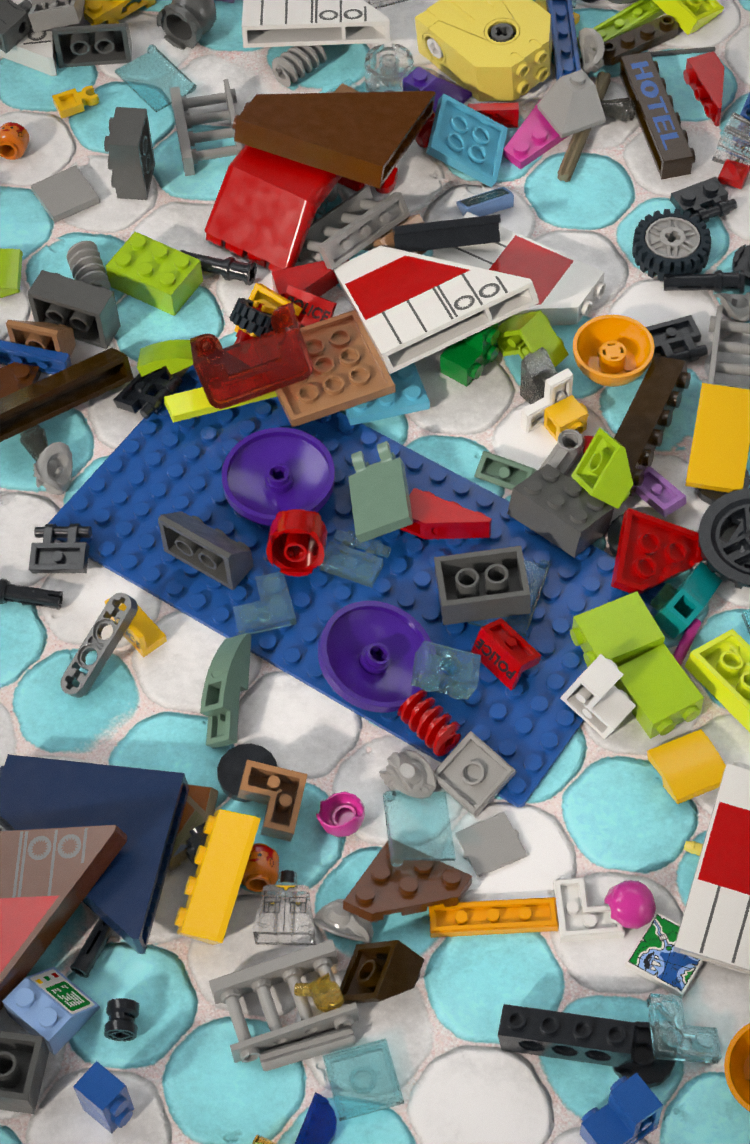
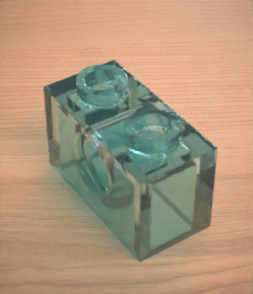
M424 640L415 653L411 685L420 687L427 692L436 691L447 694L454 699L468 700L478 687L481 655Z

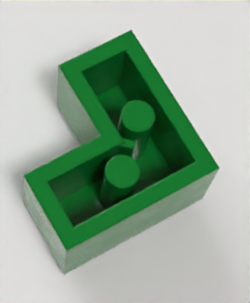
M498 323L448 346L440 355V372L466 387L474 379H478L484 367L489 361L493 362L499 353L498 337L500 331L498 330Z

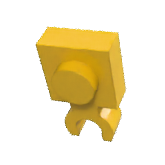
M92 85L84 87L78 93L74 88L52 96L53 103L62 119L85 111V105L94 106L99 103L98 94H95Z

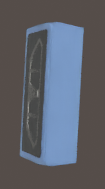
M500 187L457 201L456 204L463 216L469 212L480 217L513 207L514 195L505 187Z

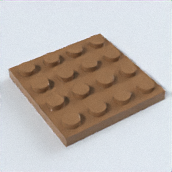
M356 310L254 343L255 352L292 428L396 392L395 384Z

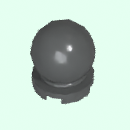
M173 0L171 4L164 6L156 17L157 26L162 27L166 33L164 36L165 40L172 46L184 50L186 47L192 49L199 43L202 35L211 30L216 21L214 0Z

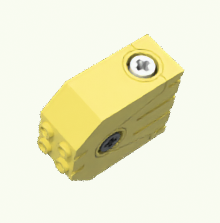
M439 0L415 17L419 53L458 85L472 92V96L478 101H515L521 95L527 94L539 82L545 81L550 76L552 58L551 14L533 0Z

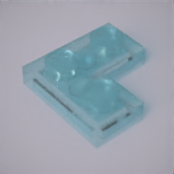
M280 571L255 577L260 601L233 607L239 635L244 633L255 634L297 624L285 575Z
M650 993L646 1001L654 1059L718 1064L722 1055L717 1028L686 1025L682 996Z

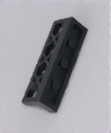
M500 214L392 227L394 248L408 252H418L500 242Z

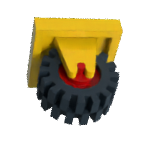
M256 283L248 300L238 298L229 318L236 325L235 332H238L240 329L257 340L263 341L292 331L302 308L263 284Z

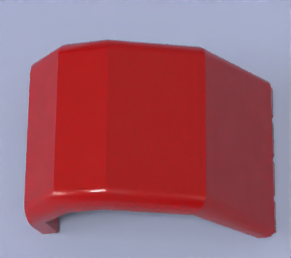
M245 145L227 168L204 229L206 240L220 247H223L225 241L226 250L243 258L247 255V260L255 262L266 268L267 262H269L268 269L270 271L295 267L316 211L335 185L339 183L358 192L365 184Z

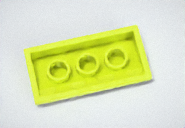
M652 0L667 15L672 16L687 35L709 23L724 10V7L716 0Z
M731 629L691 651L684 667L750 732V645L734 629Z

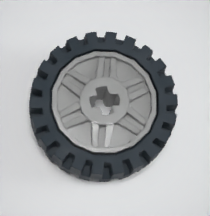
M664 209L663 214L659 210L655 211L653 216L648 214L645 216V220L641 219L634 232L632 254L633 258H635V264L637 266L640 265V270L643 273L648 271V276L651 278L658 275L657 280L659 281L664 280V274H699L702 272V268L706 267L711 249L709 228L706 229L704 221L699 223L700 218L696 215L691 218V213L687 211L681 215L679 209H675L674 213H670V209Z

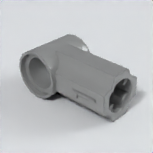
M573 429L562 431L558 436L557 444L540 468L549 464L566 475L570 468L581 460L582 435Z

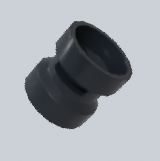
M126 998L109 1000L106 1009L109 1021L105 1024L104 1036L114 1041L134 1040L137 1037L138 1027L135 1024V1018L139 1015V1003Z

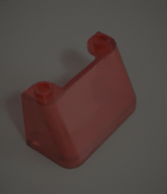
M293 302L280 306L273 311L271 315L273 331L262 334L260 337L256 336L226 348L222 347L219 339L213 334H202L190 339L194 368L206 397L213 407L219 409L227 408L303 381L312 374V359Z

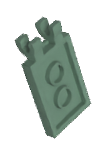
M387 441L377 444L381 461L372 465L365 462L362 451L351 454L356 473L348 476L355 535L360 543L413 524L405 465L400 457L396 458L394 452L391 453Z

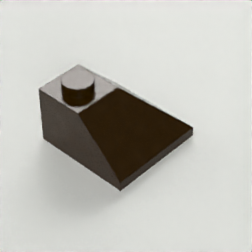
M399 940L356 944L339 988L344 1004L380 1002L413 989L420 977L424 958Z

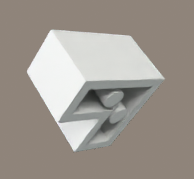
M602 654L592 662L560 698L604 739L636 707L626 692L614 686L624 674L618 670L617 665L612 660L605 658Z

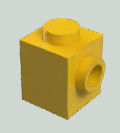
M570 395L544 409V427L556 441L559 434L566 429L577 430L582 434L587 429L588 410L583 403H579L573 395Z

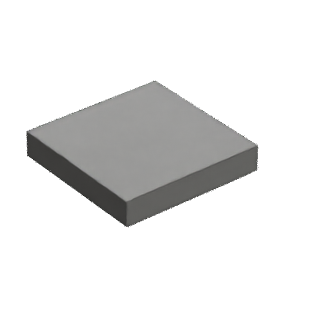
M76 165L31 185L32 192L54 223L100 203L99 196Z
M472 731L465 736L434 771L436 783L475 818L517 773L512 766Z

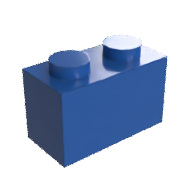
M96 1061L73 1087L82 1109L112 1134L118 1127L122 1128L129 1122L133 1115L132 1111L135 1108L127 1086Z

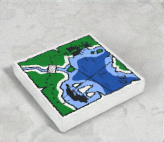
M656 912L625 962V967L682 999L704 961L673 951L680 924Z

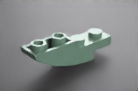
M249 633L226 638L214 655L207 672L200 713L208 716L206 745L212 748L237 743L240 692L248 690L251 650V634Z

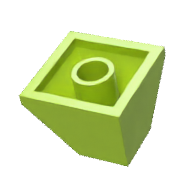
M599 427L571 477L591 496L619 509L621 504L629 497L633 486L627 453L624 446Z

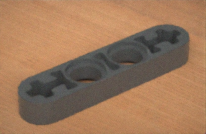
M121 592L114 594L109 599L61 678V688L65 693L80 698L89 692L137 613V602L131 596ZM121 603L127 606L125 611L118 608ZM113 616L117 618L119 622L116 623L115 621L111 620V617ZM107 625H112L113 633L111 637L103 640L101 637L103 628ZM96 650V661L92 665H87V654ZM80 667L87 670V674L80 671ZM74 679L80 682L78 687L72 684Z

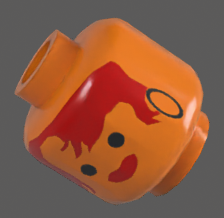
M8 122L0 127L1 157L16 160L24 155L30 138L29 133L22 125Z
M256 843L252 846L241 883L250 891L263 892L278 881L279 855L271 847L262 843Z

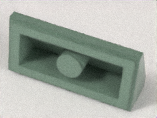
M483 451L474 477L513 490L515 486L538 470Z

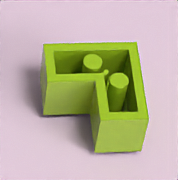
M541 310L513 315L498 327L500 331L498 348L502 355L519 354L532 376L549 374L569 355L563 341L556 335L549 319Z

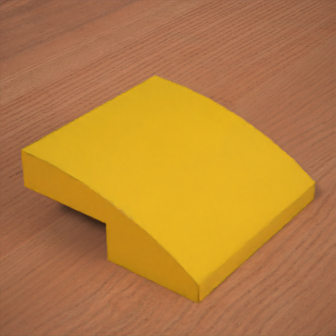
M702 729L647 750L649 762L661 775L663 787L677 804L719 788L726 765Z

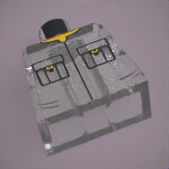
M733 112L723 130L712 161L724 164L726 159L750 166V121Z
M291 870L279 872L278 885H265L263 887L253 926L255 945H316L309 886L297 885L296 872Z

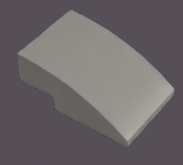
M31 0L32 7L28 17L34 33L80 23L85 0Z

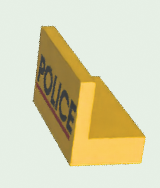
M121 604L118 608L125 611L127 606ZM138 606L137 613L123 636L144 658L167 642V639L160 628ZM113 616L111 617V620L115 621L116 623L119 622L117 618Z

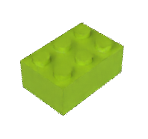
M136 231L106 264L108 281L112 288L173 316L177 314L203 282L199 259Z

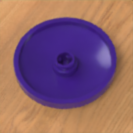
M283 427L260 430L240 440L228 453L222 467L223 491L228 503L238 514L252 522L271 526L276 518V514L280 511L302 509L318 512L327 503L335 486L334 462L325 445L309 433Z
M360 601L344 606L329 619L318 642L319 665L328 684L344 700L367 711L380 713L398 711L400 706L411 695L423 689L426 691L434 677L436 667L435 651L427 632L410 614L388 603Z

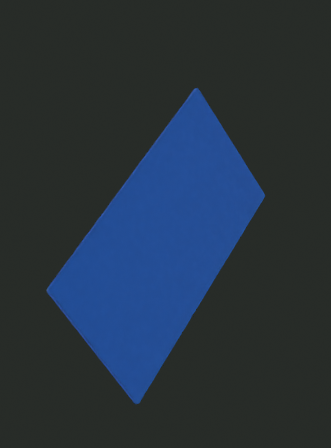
M210 346L181 377L183 383L177 388V393L262 373L263 371L253 369L215 346ZM278 397L174 423L163 402L161 410L156 414L153 413L148 419L143 418L48 523L56 524L57 526H69L71 523L91 526V538H81L79 541L86 542L90 546L88 558L225 638L244 633L251 634V653L442 763L455 747L447 754L437 756L433 753V748L427 747L425 740L418 738L417 733L409 728V724H405L401 720V716L397 714L398 711L389 713L372 712L347 702L328 684L319 665L318 642L320 635L329 619L339 609L360 601H380L404 610L414 617L425 629L435 651V673L431 684L426 690V699L432 697L436 700L434 707L440 705L444 708L441 716L447 713L452 716L449 724L455 721L460 724L456 732L461 734L459 743L472 731L516 770L517 773L497 794V796L516 807H523L584 722L575 711L560 699L588 668L584 660L583 650L580 646H576L573 643L570 635L573 617L631 594L611 587L616 557L593 545H590L575 558L508 515L510 503L508 500L362 423L350 426L347 416L341 412L293 427V429L301 430L314 436L328 449L335 467V486L327 503L317 512L320 514L321 520L327 529L323 563L306 576L294 577L280 572V568L274 563L272 566L267 558L266 548L270 526L252 522L238 514L228 503L222 485L224 461L230 450L240 440L264 429L292 428ZM387 441L391 453L394 452L396 458L400 457L405 465L409 495L414 488L422 491H429L444 500L454 501L474 512L484 513L487 517L492 518L490 538L422 539L398 529L360 543L355 535L348 476L356 473L351 454L362 451L365 462L372 465L381 461L377 444ZM182 511L189 516L200 518L205 525L213 529H220L230 539L245 543L252 552V569L236 588L231 590L168 554L163 548L158 523L160 515ZM57 538L60 542H67V538ZM514 546L522 547L530 590L531 613L501 618L540 653L542 657L537 665L521 673L515 689L510 690L471 653L481 627L500 618L443 625L435 577L434 557ZM662 583L640 594L652 617L656 615L673 595L674 589Z

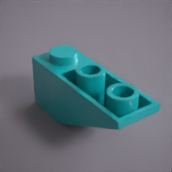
M701 561L653 617L657 625L673 639L677 637L706 606L722 583L720 577L712 573L708 566Z

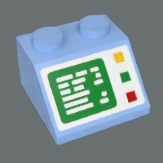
M54 967L25 977L2 1001L9 1017L30 1035L44 1037L49 1051L54 1056L100 1009V1006Z

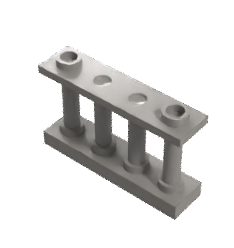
M228 79L223 80L225 92L186 98V96H181L180 87L170 88L185 176L195 175L194 164H198V161L235 156L245 146V144L235 142L233 146L200 151L191 149V146H195V143L233 138L235 136V130L232 129L236 116L233 104L237 103L235 88L230 89ZM227 103L228 110L191 116L189 113L184 114V111H188V108ZM230 120L231 128L198 133L187 130L192 128L193 125Z
M369 186L363 187L311 224L298 261L302 262L315 252L321 253L327 269L334 270L410 216L402 193L395 191L381 202L374 200Z
M717 306L716 316L710 317L708 331L714 332L708 379H703L702 383L736 386L750 390V387L714 383L715 372L750 376V365L716 361L717 351L750 355V344L719 341L720 331L750 334V323L721 320L723 306Z
M332 939L209 980L215 1005L219 1003L227 1005L239 1041L230 1045L235 1063L239 1061L244 1063L254 1061L259 1058L260 1053L263 1051L297 1042L332 1029L338 1030L348 1026L351 1027L355 1021L359 1020L356 1002L344 1005L331 967L337 964L338 960L337 951ZM313 971L319 972L332 1008L331 1011L317 1016H313L300 979L302 975ZM281 982L289 984L301 1021L282 1027L270 992L272 985ZM254 992L258 994L270 1032L251 1038L239 999L245 994Z

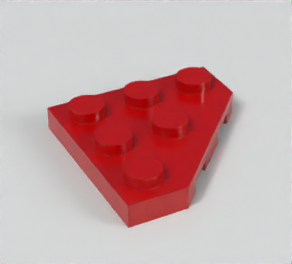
M628 508L623 514L611 587L628 593L637 591L640 595L697 566L703 561L701 549L698 547V532Z

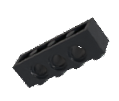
M503 1004L498 1039L503 1051L633 1069L637 1032L635 1022Z

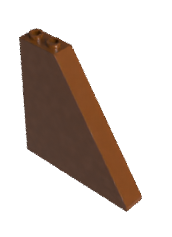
M436 92L256 94L250 103L247 102L241 114H237L234 118L232 129L235 130L234 141L380 189L431 117Z

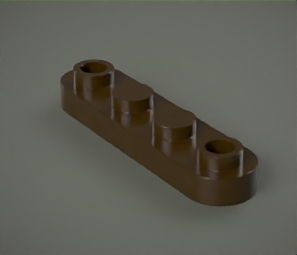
M664 15L604 42L605 51L602 58L604 65H615L621 62V56L641 53L678 35L679 23L672 16Z

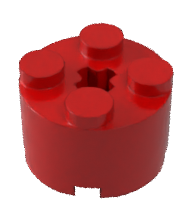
M292 509L280 511L276 514V518L270 526L266 548L267 558L272 566L274 563L280 568V572L285 575L301 577L309 575L313 572V569L323 563L327 529L319 513Z

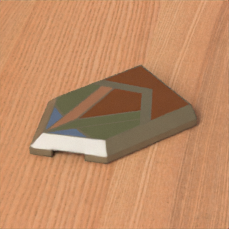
M188 784L189 793L168 867L170 872L188 858L184 848L188 847L185 841L192 837L189 831L206 822L209 815L214 816L218 798V791L216 789Z

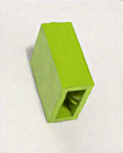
M637 591L574 616L573 626L570 630L573 643L576 646H580L584 652L583 656L587 667L600 654L612 660L619 667L663 644L665 636Z
M664 643L618 667V670L624 675L614 686L626 692L631 701L636 705L631 712L650 739L659 734L661 736L666 735L681 722L693 721L700 715L704 697Z

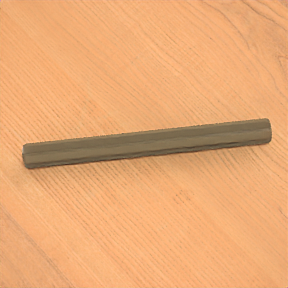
M603 71L598 73L594 83L601 104L611 82L610 73ZM591 128L573 134L557 172V178L560 181L568 182L571 180Z

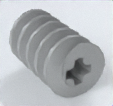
M321 45L294 46L289 48L287 52L282 53L280 57L278 56L273 59V73L279 83L289 87L291 82L295 83L298 81V77L303 78L305 72L310 73L313 68L319 67L320 63H325L327 56Z
M81 241L73 245L66 256L73 279L110 290V282H108V276L102 259H100L97 245L92 241Z

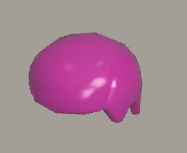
M345 791L334 793L326 800L320 802V811L316 814V817L328 834L335 837H346L357 832L364 821L365 807L363 802L354 794Z
M625 880L609 889L604 900L605 904L610 906L611 918L625 928L638 929L647 925L653 919L656 911L653 894L646 885L639 881Z

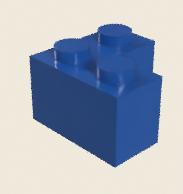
M635 1073L629 1079L623 1076L610 1087L611 1092L608 1104L600 1110L595 1107L582 1117L581 1120L583 1122L580 1127V1136L587 1144H636L658 1128L663 1104L638 1073Z

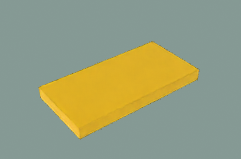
M702 383L685 486L727 493L743 489L750 445V390Z

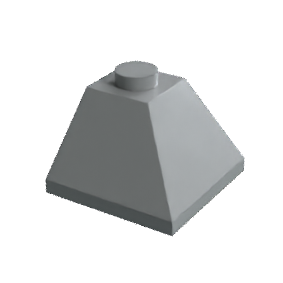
M583 69L560 77L537 104L538 110L561 138L606 122L596 86Z

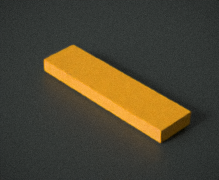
M556 897L459 902L458 905L445 907L444 904L429 906L431 938L558 931Z

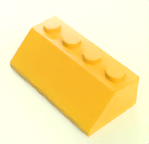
M222 809L217 810L214 816H208L203 831L208 836L205 845H199L194 859V863L198 864L195 877L189 876L184 894L189 896L185 908L180 906L176 915L174 925L179 926L177 934L211 945L223 943L261 818Z

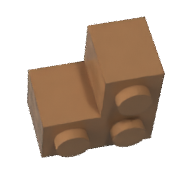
M251 760L246 761L237 798L267 805L261 835L291 841L308 774Z

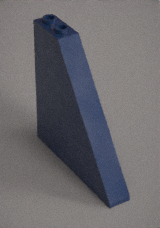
M8 754L5 765L0 767V825L5 830L116 825L127 835V842L95 883L83 902L138 954H145L189 793L185 774Z

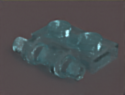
M337 530L334 540L341 542V545L332 541L329 542L319 570L372 588L384 566L383 559L377 556L380 555L388 558L391 553V547L383 545L382 541L374 538L360 543L355 532ZM356 547V548L365 550V553H364V552H361V551H358V550H355V549H353V548Z

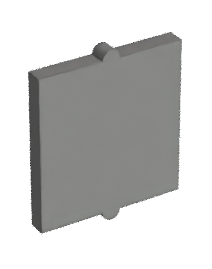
M505 812L455 833L464 851L463 858L468 859L477 878L527 857V853L518 838L519 832L513 829Z

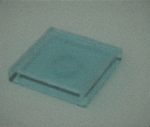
M386 1038L322 1056L339 1121L404 1104Z

